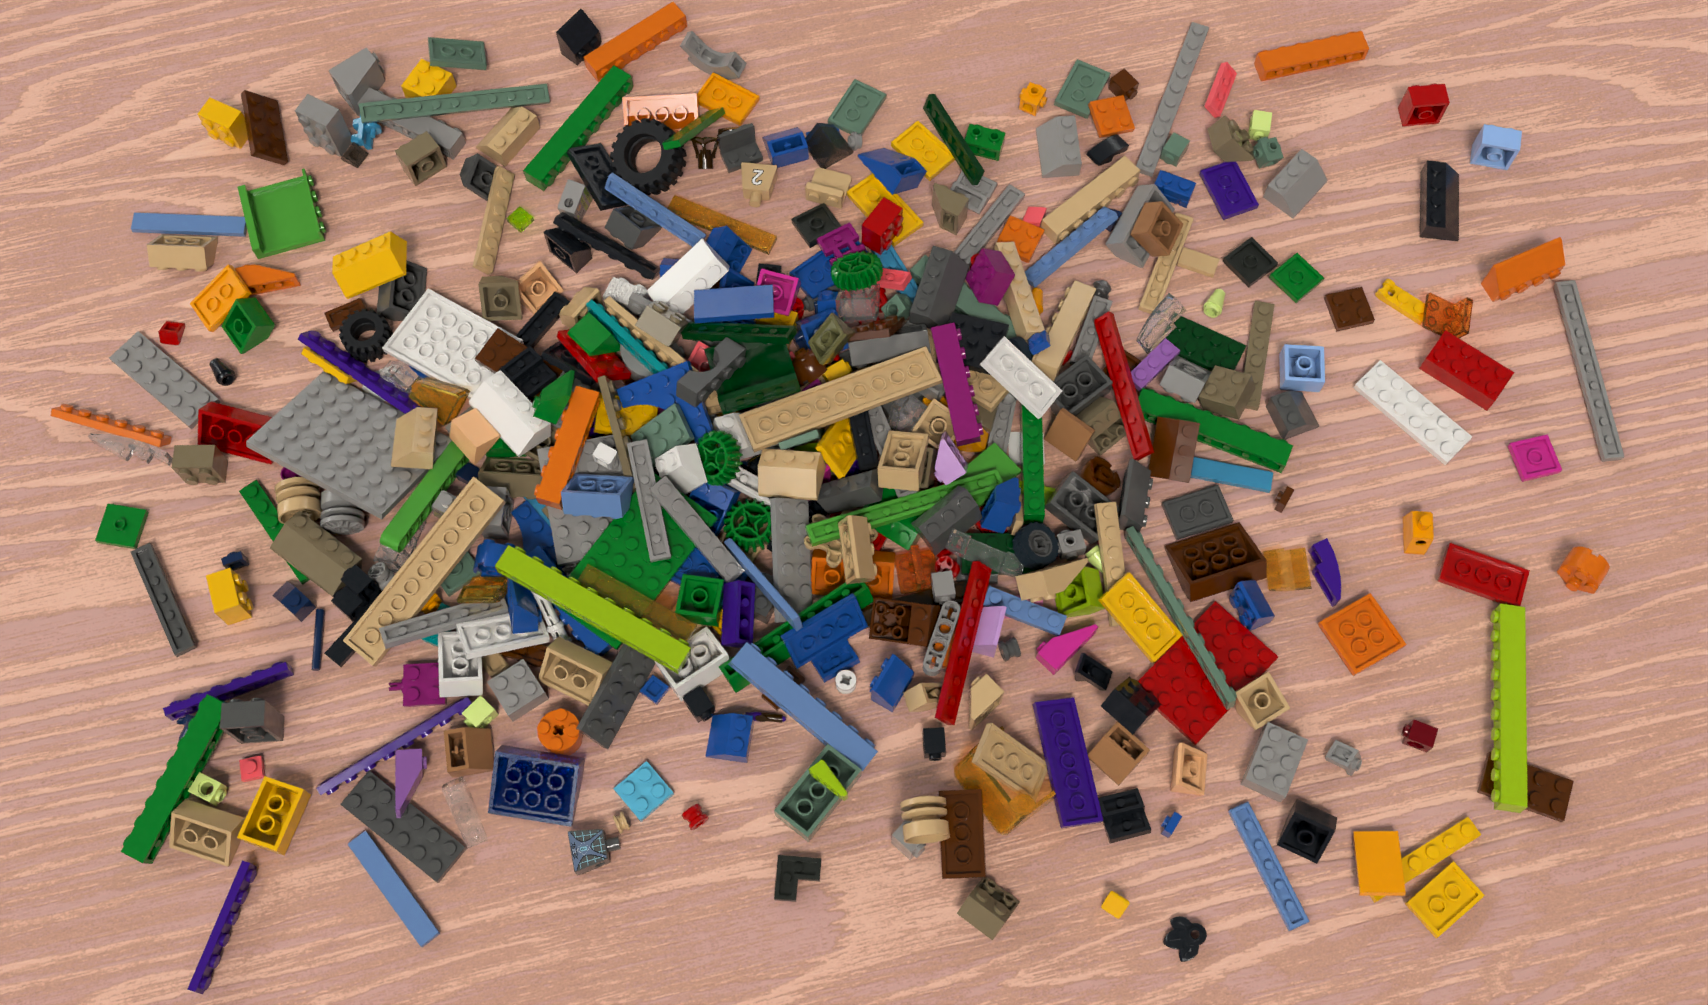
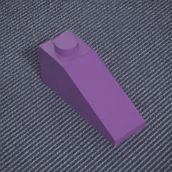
M422 749L395 750L396 818L402 817L423 778V769H427V756H422Z

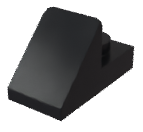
M1081 653L1075 669V681H1087L1099 690L1106 691L1113 671L1085 653Z

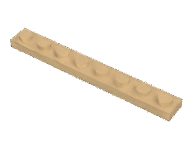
M610 296L604 300L606 313L609 316L613 315L622 328L626 327L635 339H640L648 350H653L662 362H667L670 368L686 362L671 347H667L635 326L638 320ZM692 366L693 371L699 372L696 368ZM714 390L708 398L713 400L717 396V392Z

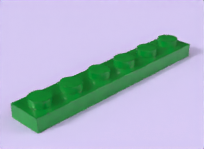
M255 480L239 490V492L274 542L284 524L278 520L276 507L259 482ZM288 563L302 585L310 580Z

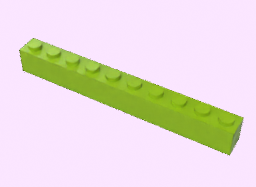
M507 546L495 565L498 573L679 674L691 654L688 642L681 638L678 640L671 637V633L663 628L658 630L652 626L653 623L646 618L639 619L635 617V613L626 607L623 609L619 608L612 599L608 597L603 599L598 596L599 593L593 588L587 587L586 589L580 586V582L575 578L564 577L559 569L543 565L544 562L538 557L533 556L531 558L527 556L522 548Z
M1499 604L1491 613V622L1493 623V630L1491 632V641L1493 642L1491 661H1494V668L1491 671V680L1494 681V688L1491 691V700H1494V707L1491 711V720H1494V727L1491 731V740H1494V748L1491 751V760L1494 761V768L1491 772V780L1494 781L1491 801L1494 802L1495 810L1521 813L1528 807L1525 607Z

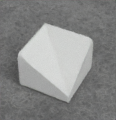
M600 442L592 454L594 461L612 470L617 457V451Z

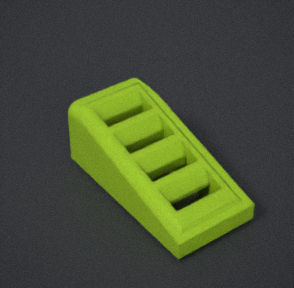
M820 760L809 768L811 776L840 799L844 801L848 799L847 791L824 760Z

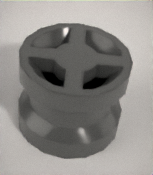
M1011 637L1006 642H998L1000 654L1005 662L1009 661L1011 657L1021 656L1020 647L1015 637Z

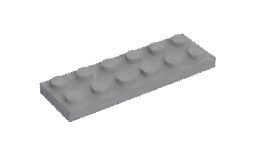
M139 331L109 357L114 364L191 429L198 424V411L201 407L211 401L220 403V400Z
M772 498L770 503L773 586L796 613L799 614L812 605L810 550L804 544V538L808 536L805 530L806 525H809L808 500ZM774 606L775 623L787 622Z

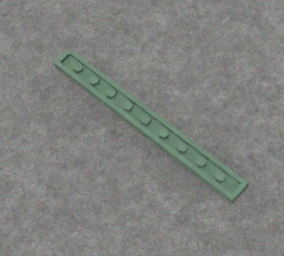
M547 84L359 103V109L363 124L549 104L550 99Z
M1133 526L1127 528L1125 531L1126 541L1226 710L1234 707L1237 698L1235 690L1227 685L1223 670L1217 668L1214 663V655L1205 648V641L1200 633L1197 634L1192 618L1186 616L1183 611V603L1179 598L1176 599L1171 583L1169 581L1166 582L1161 566L1155 564L1150 548H1146L1143 543L1142 534L1139 531L1136 532Z

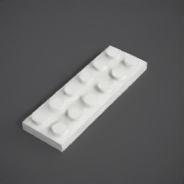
M1381 360L1353 387L1444 465L1472 438L1469 433Z

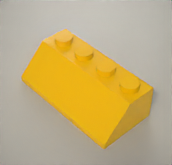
M390 231L333 256L332 274L344 296L350 299L406 275L407 241Z

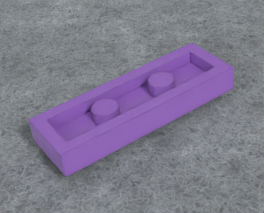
M1165 338L1131 371L1135 388L1141 392L1142 388H1145L1180 353V350Z

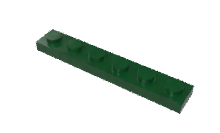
M929 94L923 110L971 185H978L985 170L937 96Z
M689 322L681 332L682 338L685 340H707L713 342L723 341L727 337L734 342L781 345L790 344L797 334L796 326Z

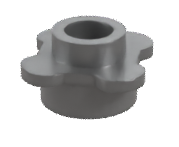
M1104 280L1095 281L1093 283L1094 288H1096L1095 295L1108 299V293L1111 292L1110 284Z

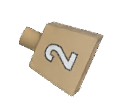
M742 162L743 197L750 199L749 205L751 207H760L761 200L768 201L771 198L778 178L777 165Z

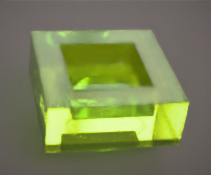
M520 206L506 218L507 222L520 233L534 221L533 216Z

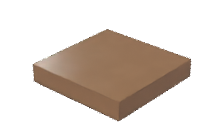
M1062 408L1044 440L1076 462L1085 450L1095 430Z

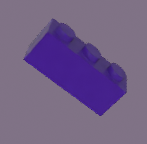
M737 580L724 584L721 646L742 648L746 642L748 644L753 643L755 583Z

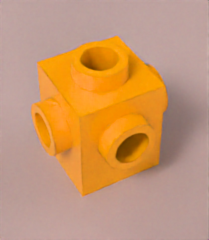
M1030 82L1027 88H1023L1020 93L1019 109L1036 116L1040 107L1044 108L1048 98L1045 97L1047 89L1039 84Z

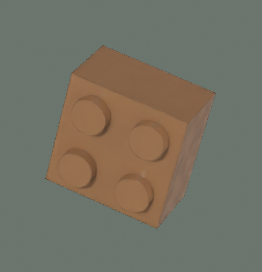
M1162 201L1149 202L1144 204L1130 235L1152 257L1169 256L1183 227V223Z

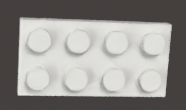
M1005 336L980 363L991 376L1037 419L1044 415L1062 392L1051 379Z
M509 613L456 624V631L467 660L549 642V634L543 619L542 622L538 623V631L513 634Z

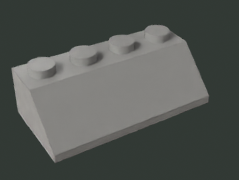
M1155 184L1137 186L1106 242V246L1116 257L1139 268L1144 267L1150 254L1130 234L1144 204L1162 201L1172 212L1175 210Z

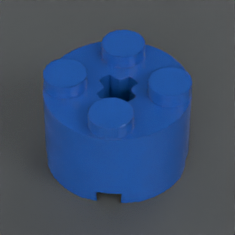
M490 539L483 540V543L477 547L473 572L477 573L479 571L481 572V577L504 581L505 576L497 572L495 565L508 545L513 548L516 545L511 543L497 544Z

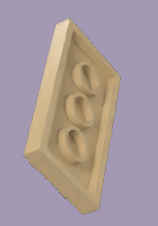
M993 723L986 724L972 763L1028 802H1036L1047 772L1045 760Z

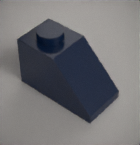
M288 581L272 595L301 622L317 608Z

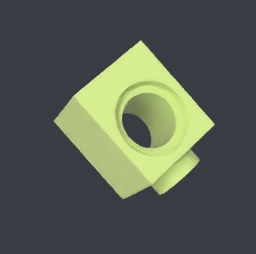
M1253 111L1248 132L1250 139L1258 141L1263 137H1268L1271 128L1272 112Z
M481 695L462 712L466 718L463 722L471 728H485L499 715Z
M199 772L188 792L217 807L226 797L228 787ZM213 786V791L207 795V789Z

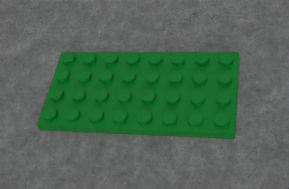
M654 473L655 481L658 482L661 477ZM635 491L631 496L630 508L623 518L612 520L568 578H575L580 582V586L586 589L587 587L593 588L599 593L598 596L603 599L606 597L612 599L617 603L616 606L621 609L626 607L635 613V617L642 619L696 549V546L661 506L671 559L651 563L637 492ZM680 492L711 529L718 520L717 517ZM558 607L560 610L569 615L571 618L580 623L582 626L591 631L593 634L602 639L615 650H618L619 647L623 644L622 642L597 629L596 627L588 624L587 622L581 620L580 618L574 616L566 610Z

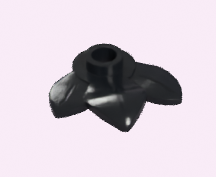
M1178 916L1170 919L1174 930L1165 936L1163 944L1172 949H1179L1181 962L1195 958L1199 951V945L1203 944L1207 938L1205 928L1198 923H1191L1186 917ZM1194 930L1199 931L1200 935L1197 939L1191 936Z

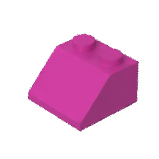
M761 269L756 286L773 284L774 313L789 316L801 284L799 278Z

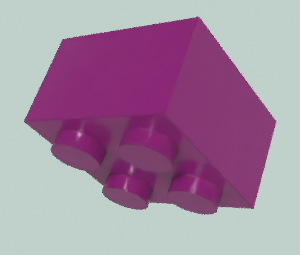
M982 248L965 279L979 303L998 306L1014 279L1015 273L1001 251Z

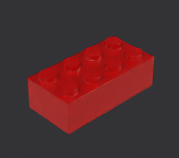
M1446 330L1419 367L1423 372L1486 411L1496 401L1515 373Z

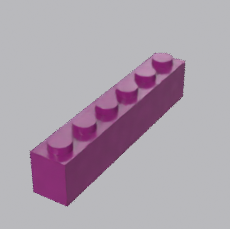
M955 323L932 327V337L957 447L981 442L980 435L984 433L982 424L977 423L976 416H979L977 404H973L971 398L975 396L973 385H968L967 378L971 376L969 367L964 366L963 359H966L964 347L960 348L959 340H962L960 328L956 329Z

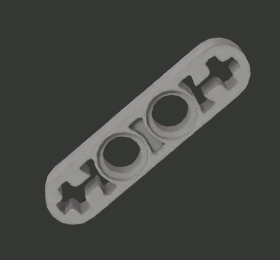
M946 601L941 608L923 661L922 669L928 676L938 675L945 660L960 615V605L955 601ZM953 608L950 620L946 619L948 610ZM947 625L950 627V632L942 633L939 627ZM933 644H943L944 650L940 652L935 651ZM933 657H936L935 666L933 669H930L929 664H931Z

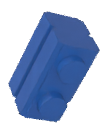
M1160 170L1155 181V185L1169 202L1187 208L1196 185L1195 182Z

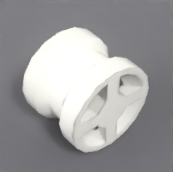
M842 670L837 674L835 680L837 690L842 694L852 693L856 688L855 674L850 670Z

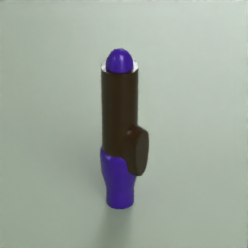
M757 711L745 712V715L753 716L754 721L778 723L786 721V717L783 714Z

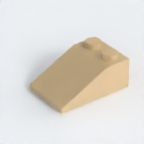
M889 430L877 468L878 487L919 491L923 478L929 434Z
M1084 558L1059 563L1015 576L1021 601L1030 599L1032 603L1043 600L1042 597H1044V600L1056 598V593L1063 592L1088 563V559Z

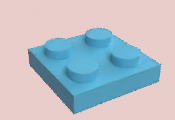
M647 761L613 788L640 822L674 795L673 791Z

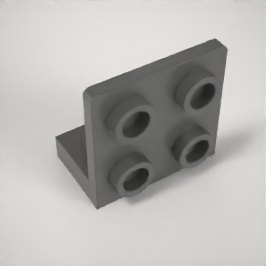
M753 123L741 125L739 128L725 131L718 135L720 139V156L728 173L741 169L742 162L759 163L763 161V156L756 143Z

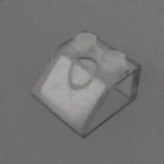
M880 284L871 285V288H864V290H857V292L855 290L850 292L847 290L842 291L840 288L835 300L839 318L846 324L854 323L855 321H876L879 315Z

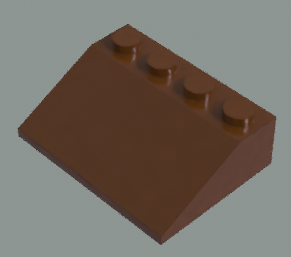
M1240 522L1165 546V551L1180 586L1190 602L1234 589L1240 581H1259L1267 578V560Z

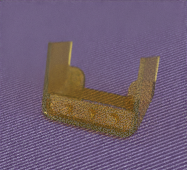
M978 744L955 766L954 777L964 790L982 789L984 816L995 831L1001 835H1007L1052 802L1056 795L1052 791L1037 803L1027 794H1019L1011 799L994 777L972 763Z

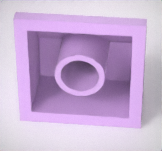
M945 431L942 433L934 474L940 483L943 481L945 485H948L967 473L968 463Z
M983 607L972 652L994 658L1007 607Z

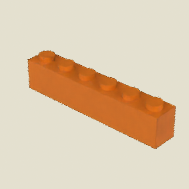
M671 2L585 55L583 58L587 70L599 82L613 65L622 69L628 63L637 60L644 53L653 50L660 43L669 40L676 33L682 32L687 27L686 15L674 2Z
M1362 31L1349 32L1344 35H1333L1329 38L1315 39L1311 42L1297 43L1292 46H1281L1273 50H1263L1257 53L1254 65L1260 81H1266L1364 60L1369 46Z
M576 386L574 392H571L568 409L562 413L561 421L563 423L561 428H557L555 433L554 447L551 446L548 452V464L543 466L541 472L542 481L536 485L534 491L539 504L562 510L561 491L575 474L601 401L599 392Z

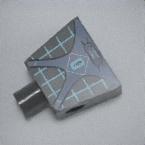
M603 829L568 831L574 872L577 876L610 863L609 852L621 849L619 837L606 839Z

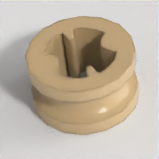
M620 812L619 816H613L620 834L623 833L624 829L630 830L623 812Z

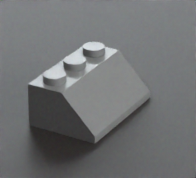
M1075 115L1057 116L1037 127L1036 135L1042 178L1079 176L1082 161Z
M1301 149L1270 182L1263 197L1294 219L1328 180L1318 160Z

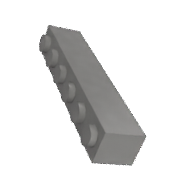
M369 87L358 101L357 106L359 108V103L395 100L396 98H390L382 91ZM431 116L378 122L411 139H415L416 136L427 131L440 147L442 154L453 160L466 144L462 131L458 128H451L445 122L437 121L431 118Z

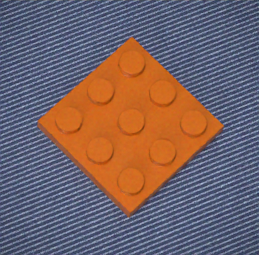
M1371 593L1318 623V626L1353 676L1407 645Z

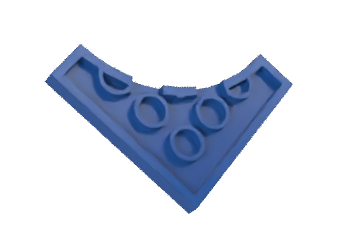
M690 361L683 362L616 389L623 408L636 405H652L666 410L674 403L679 404L696 444H699L698 438L714 430L704 402H701L695 408L676 396L677 381L689 370L693 371Z
M526 500L511 512L521 530L523 550L528 555L537 546L545 547L557 562L552 530ZM506 586V588H505L504 590H502L501 592H502V594H503V596H504V599H505V601H506V604H507V586Z

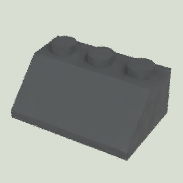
M406 260V275L379 286L377 312H380L386 319L403 321L425 293L427 268Z
M1085 355L1058 375L1053 381L1062 392L1050 408L1056 416L1062 408L1077 416L1100 396L1105 397L1109 394L1113 382L1088 355Z
M1134 459L1129 460L1124 473L1118 521L1120 530L1126 531L1127 528L1133 526L1136 532H1140L1141 528L1146 527L1148 515H1144L1145 508H1149L1150 497L1147 496L1148 490L1152 489L1153 478H1150L1151 470Z
M878 469L823 483L817 502L829 515L882 501L883 488L878 487Z
M958 485L911 524L936 556L983 517L978 504L968 490Z

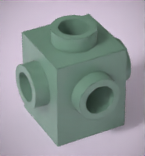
M1263 137L1253 147L1254 158L1259 169L1273 166L1284 158L1276 137L1269 139L1268 137Z

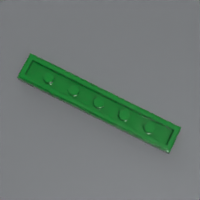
M724 108L706 111L662 143L664 150L684 145L725 114Z

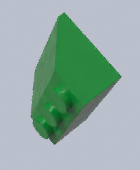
M883 488L882 501L864 505L863 508L897 499V494L894 489ZM922 514L873 529L909 551L916 546L920 539V535L911 523Z

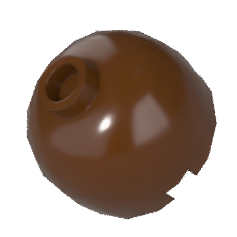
M801 348L794 354L796 357L793 359L792 364L799 385L803 386V382L806 380L811 383L827 371L825 367L827 364H819L811 348L806 350Z
M1101 457L1090 459L1080 473L1082 479L1105 497L1114 493L1121 483L1117 471L1113 473L1110 469L1112 465Z

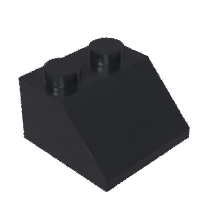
M582 9L578 10L556 32L561 54L577 66L584 61L583 57L597 49L602 42L599 30Z
M559 228L543 232L549 252L576 274L593 259L590 246L584 241L580 242L575 238V235L564 232Z
M1297 799L1286 819L1277 845L1318 864L1336 831L1337 817Z

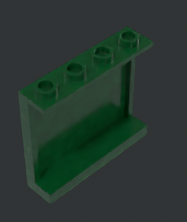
M736 342L746 348V362L742 368H738L733 373L730 379H726L716 392L723 415L800 392L801 389L787 345ZM716 346L704 349L710 370L716 367L713 362L714 348Z

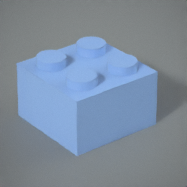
M1484 124L1472 144L1470 164L1508 170L1520 151L1522 131Z
M1284 344L1279 354L1280 390L1320 392L1325 383L1324 347Z

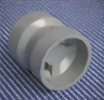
M383 562L374 564L368 571V576L376 582L381 590L395 576Z

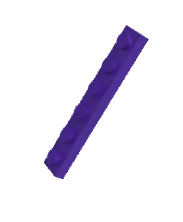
M277 662L270 668L256 670L247 677H238L231 680V683L216 685L207 692L192 694L186 700L171 702L170 706L163 708L164 714L174 721L198 712L199 703L207 694L227 701L293 676V669L287 662Z
M242 860L187 990L203 994L209 988L211 974L220 962L222 948L229 941L230 929L238 920L239 908L246 901L247 889L256 877L257 866Z

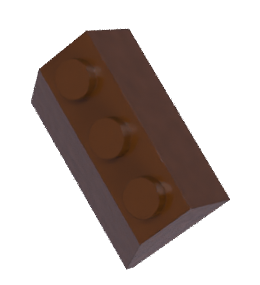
M1157 417L1152 445L1154 453L1150 456L1148 467L1151 470V477L1189 483L1200 423Z

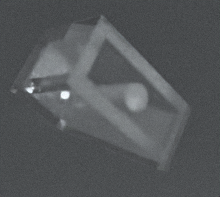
M390 360L379 372L380 377L393 383L396 388L406 393L413 392L421 380L404 362Z

